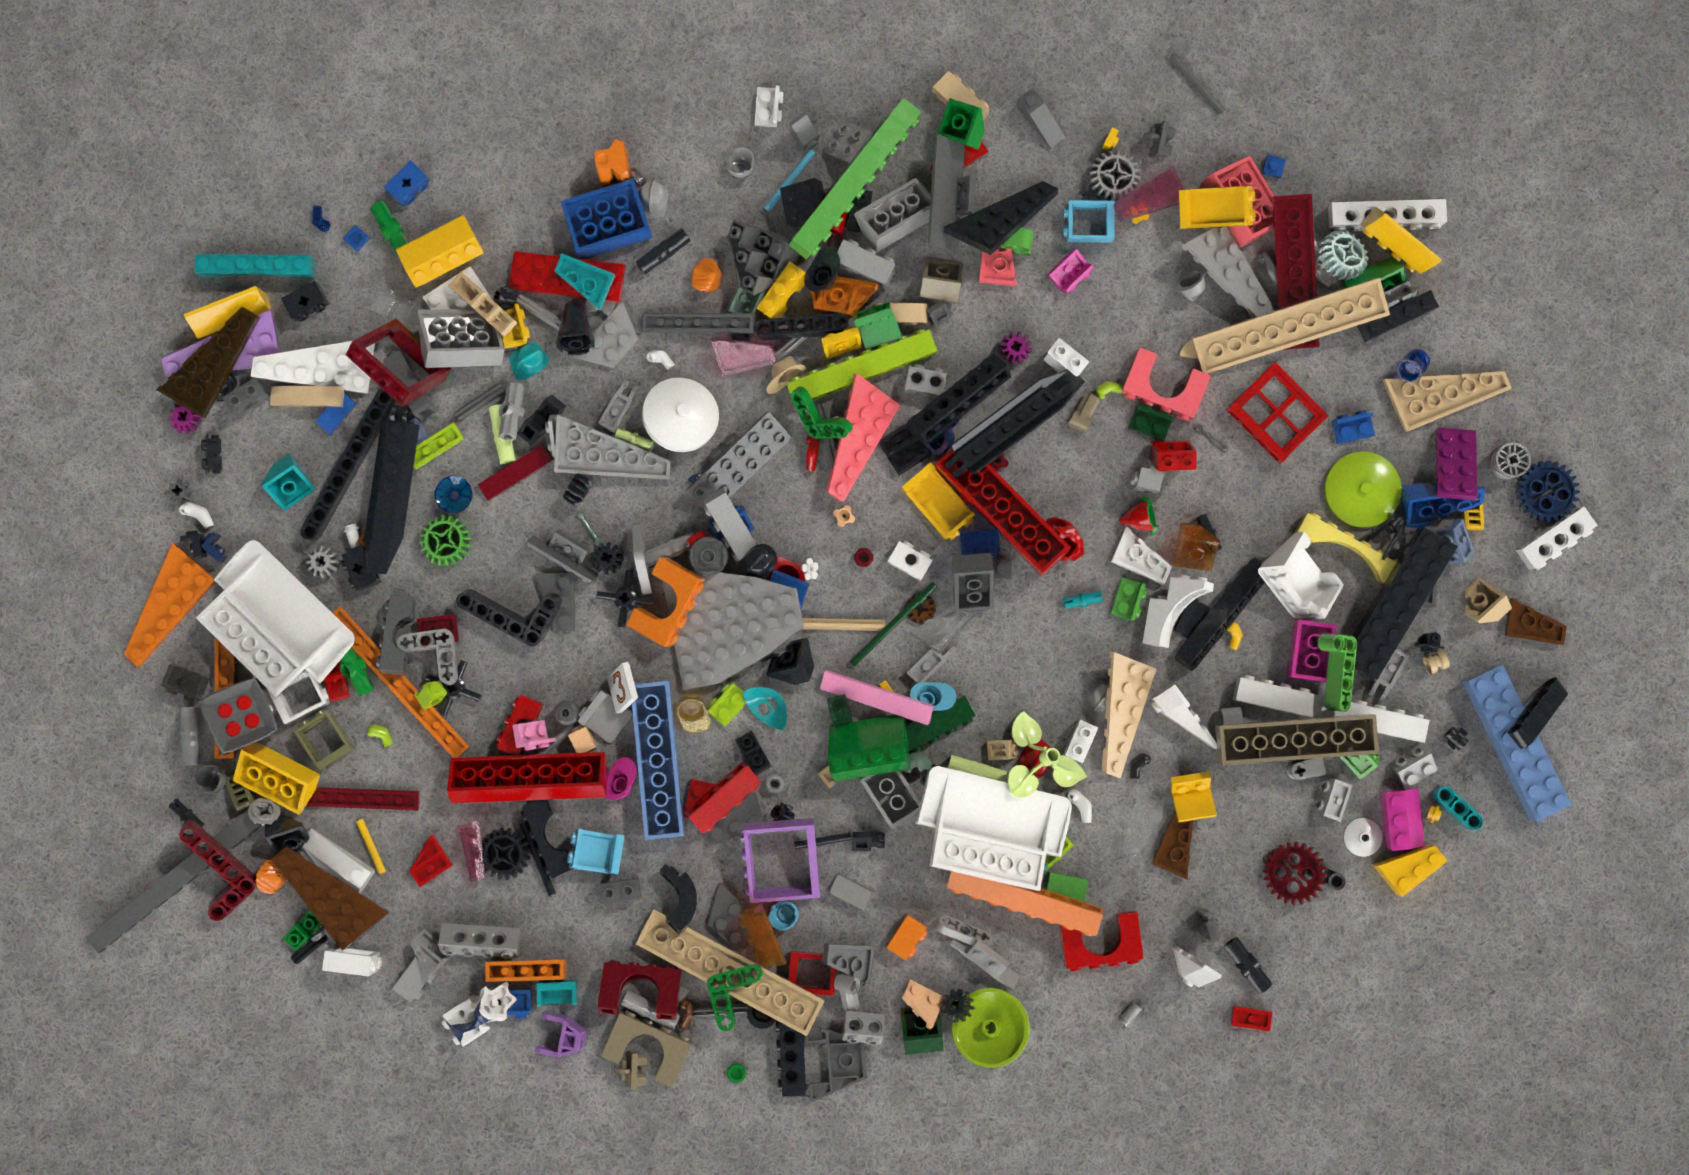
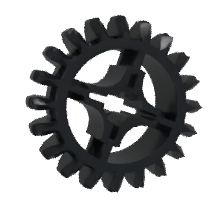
M502 827L499 830L500 834L495 829L492 831L493 836L491 834L486 835L489 841H481L485 847H479V851L484 852V854L479 855L478 858H484L485 861L481 862L480 865L484 866L487 864L488 867L484 871L487 873L492 870L491 877L498 873V880L502 879L503 874L505 879L509 880L510 873L515 878L517 877L516 871L520 874L524 872L521 866L528 867L524 860H530L531 857L526 856L525 853L531 852V849H525L524 846H527L529 842L522 843L525 836L521 835L518 838V830L511 834L512 828H508L505 833V829ZM508 838L513 842L508 846H504L497 839ZM492 845L496 851V857L493 861L490 858V848ZM517 846L520 852L518 862L515 861L516 859L513 856V851ZM510 849L508 851L509 854H507L509 855L508 857L499 859L501 857V850ZM504 861L508 865L511 864L513 868L500 869L496 865Z

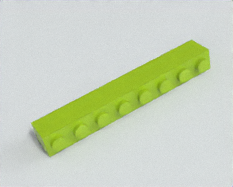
M921 329L914 332V336L909 338L902 336L896 339V342L889 345V342L879 345L877 350L871 351V349L861 352V356L856 358L853 356L847 357L842 360L843 363L837 365L831 363L819 372L816 369L808 372L807 376L800 378V376L791 378L789 380L790 383H787V388L791 395L792 391L797 387H804L814 401L853 386L854 381L852 379L855 373L865 380H869L936 355L938 350L930 330L925 331Z

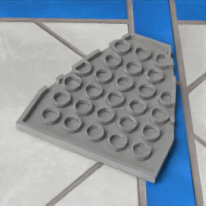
M693 570L692 572L705 578L703 582L704 587L697 594L694 600L695 605L688 612L686 624L683 628H680L677 634L678 640L674 644L683 690L724 682L727 678L739 673L747 666L771 654L780 644L787 641L791 635L802 629L804 625L797 588L758 577L721 572L708 576ZM663 581L670 616L675 610L677 596L672 586Z

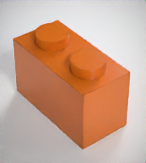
M907 913L887 943L886 948L904 960H907L908 957L912 958L917 951L916 944L918 941L922 942L928 933L926 931L927 926Z

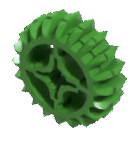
M441 515V521L435 516L434 524L430 520L427 521L430 527L423 526L422 529L426 531V534L420 533L419 535L424 538L423 541H419V544L425 545V547L421 548V552H427L425 558L432 557L431 563L434 564L437 561V565L442 566L444 562L447 567L450 566V560L454 565L457 564L456 558L463 561L461 553L468 555L464 548H471V545L466 543V541L472 540V537L465 536L470 533L469 529L463 530L466 524L461 523L459 525L460 519L456 518L453 521L452 515H449L447 520L445 515ZM450 525V528L446 529L444 533L439 534L435 531L441 526ZM455 530L458 531L460 536L459 545L453 540ZM432 536L437 540L435 552L431 546ZM438 536H440V537H442V538H443V537H444V538L449 537L448 540H449V542L452 543L453 545L446 544V543H444V544L442 545V543H443V542L441 541L442 539H440ZM447 548L456 550L451 555L440 556Z

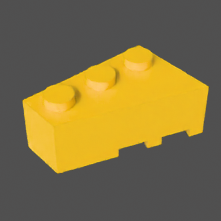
M1428 844L1372 865L1394 893L1403 897L1445 864L1447 859L1435 845Z

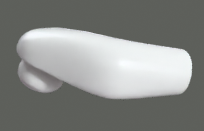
M186 502L179 507L182 515L195 517L204 529L214 526L206 508L190 502Z
M1070 790L1067 794V799L1078 807L1082 823H1091L1092 805L1090 801L1078 790Z

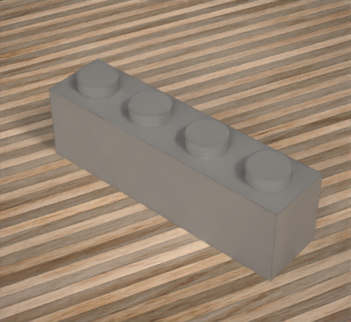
M721 488L703 499L705 503L703 508L708 517L713 516L715 520L712 522L717 532L722 531L725 537L722 540L727 548L731 547L734 553L731 555L738 564L745 554L757 544L724 488Z

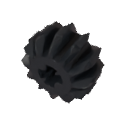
M576 474L564 492L563 499L576 507L581 505L592 486V481L585 475Z
M607 542L606 548L603 543H600L601 550L594 548V551L598 554L591 555L592 559H597L592 565H599L597 568L598 572H601L604 568V574L608 575L610 568L614 574L616 573L614 566L619 569L622 567L617 562L624 561V558L618 557L623 554V551L615 552L618 549L617 544L611 549V542ZM605 554L612 555V559L610 558L611 562L603 561Z
M952 989L950 990V995H944L947 1001H943L941 1004L946 1006L942 1012L947 1013V1019H953V1022L958 1023L959 1020L965 1022L966 1016H972L969 1011L970 1009L974 1010L975 1007L970 1005L974 1002V999L969 998V992L963 993L962 989H958L956 992Z

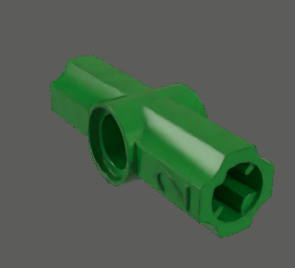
M384 201L376 202L369 209L378 222L381 233L390 242L398 256L396 249L408 243L403 233L404 230L400 227L398 220L393 217L387 204Z
M351 647L339 661L341 663L340 671L346 679L350 680L360 697L375 688L365 671V661L356 655Z

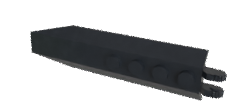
M1068 370L1039 378L953 442L950 446L955 456L945 464L946 468L949 469L960 461L963 465L952 474L955 478L966 470L976 474L1063 409L1085 381L1080 375L1076 377Z
M393 405L391 408L390 420H381L365 527L366 572L387 574L404 537L420 425L408 422L409 407H404L402 421H396L398 407L396 405Z

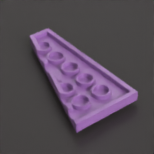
M272 308L258 315L261 318L232 370L251 369L253 357L280 353ZM209 336L187 347L163 356L161 359L165 377L176 373L182 367V364L212 337Z

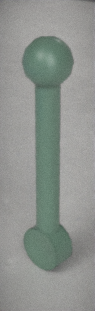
M578 512L577 518L581 519L595 540V545L600 546L599 544L602 543V540L597 538L585 520L584 513Z

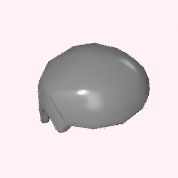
M746 147L734 148L733 153L727 157V170L735 177L743 178L749 176L755 168L754 154Z

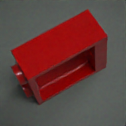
M1189 440L1150 441V460L1157 471L1196 470L1197 450Z
M791 950L788 980L796 984L798 958L822 960L823 953ZM831 967L830 989L800 987L813 994L834 996V991H838L834 987L836 971L838 970Z

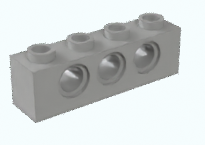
M442 923L438 946L440 953L448 956L460 954L466 957L476 955L485 958L502 957L504 959L518 958L521 933L520 928ZM478 941H484L481 944H476ZM498 942H503L501 945H495Z

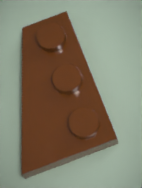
M1174 811L1151 864L1188 880L1193 820L1179 822L1176 811Z

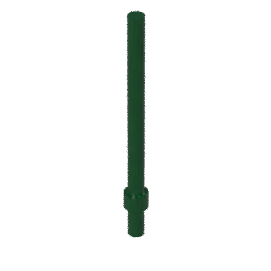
M932 581L922 592L919 591L915 598L857 653L850 662L856 666L920 603L923 604L928 599L927 596L938 586Z

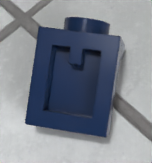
M216 532L209 533L203 539L204 543L201 547L215 560L223 563L228 558L224 554L226 550L219 544L214 545L221 535Z

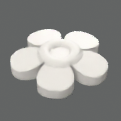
M807 558L805 564L801 565L805 580L816 579L818 576L816 572L818 570V563H813L811 558Z

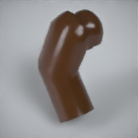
M683 999L680 1009L685 1010L679 1027L687 1030L693 1018V1003Z

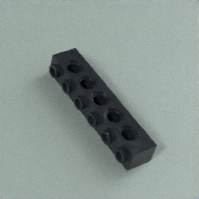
M995 354L984 359L977 367L970 370L968 374L955 382L953 386L941 393L939 397L930 404H927L916 415L912 416L907 421L910 433L924 445H927L1011 378L1008 364Z

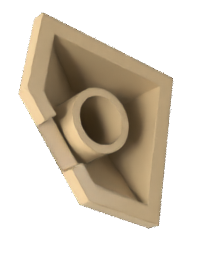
M1480 577L1465 589V614L1478 623L1499 621L1512 609L1507 596Z

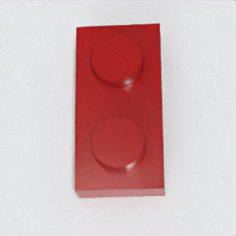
M1233 1005L1230 1025L1270 1031L1273 1012Z

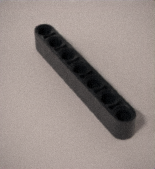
M1254 557L1178 650L1175 655V661L1190 671L1198 667L1265 583L1258 573V569L1263 563L1262 560Z

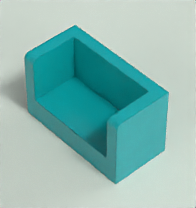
M578 979L547 980L536 983L537 1007H541L543 1004L572 1003V1005H577L579 1003Z

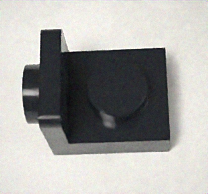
M198 531L185 532L186 535L180 536L182 541H192L190 543V551L195 558L207 557V551L201 547L204 543V534H200Z

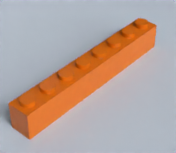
M951 871L947 888L951 889L953 893H964L975 900H986L993 906L1001 905L1007 907L1012 912L1020 911L1028 917H1038L1044 919L1049 924L1057 923L1063 925L1068 930L1076 929L1087 936H1097L1105 908L1042 888L1040 891H1035Z

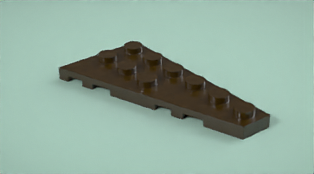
M241 307L225 322V326L221 330L215 332L206 344L200 346L182 364V367L176 373H172L168 377L169 380L165 384L160 385L156 390L197 415L206 418L261 317Z

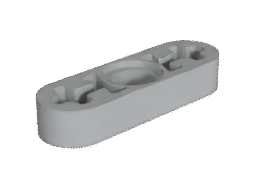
M947 915L941 916L936 925L940 933L971 946L977 940H980L989 947L992 941V936L987 931ZM960 930L966 931L968 935L963 934Z

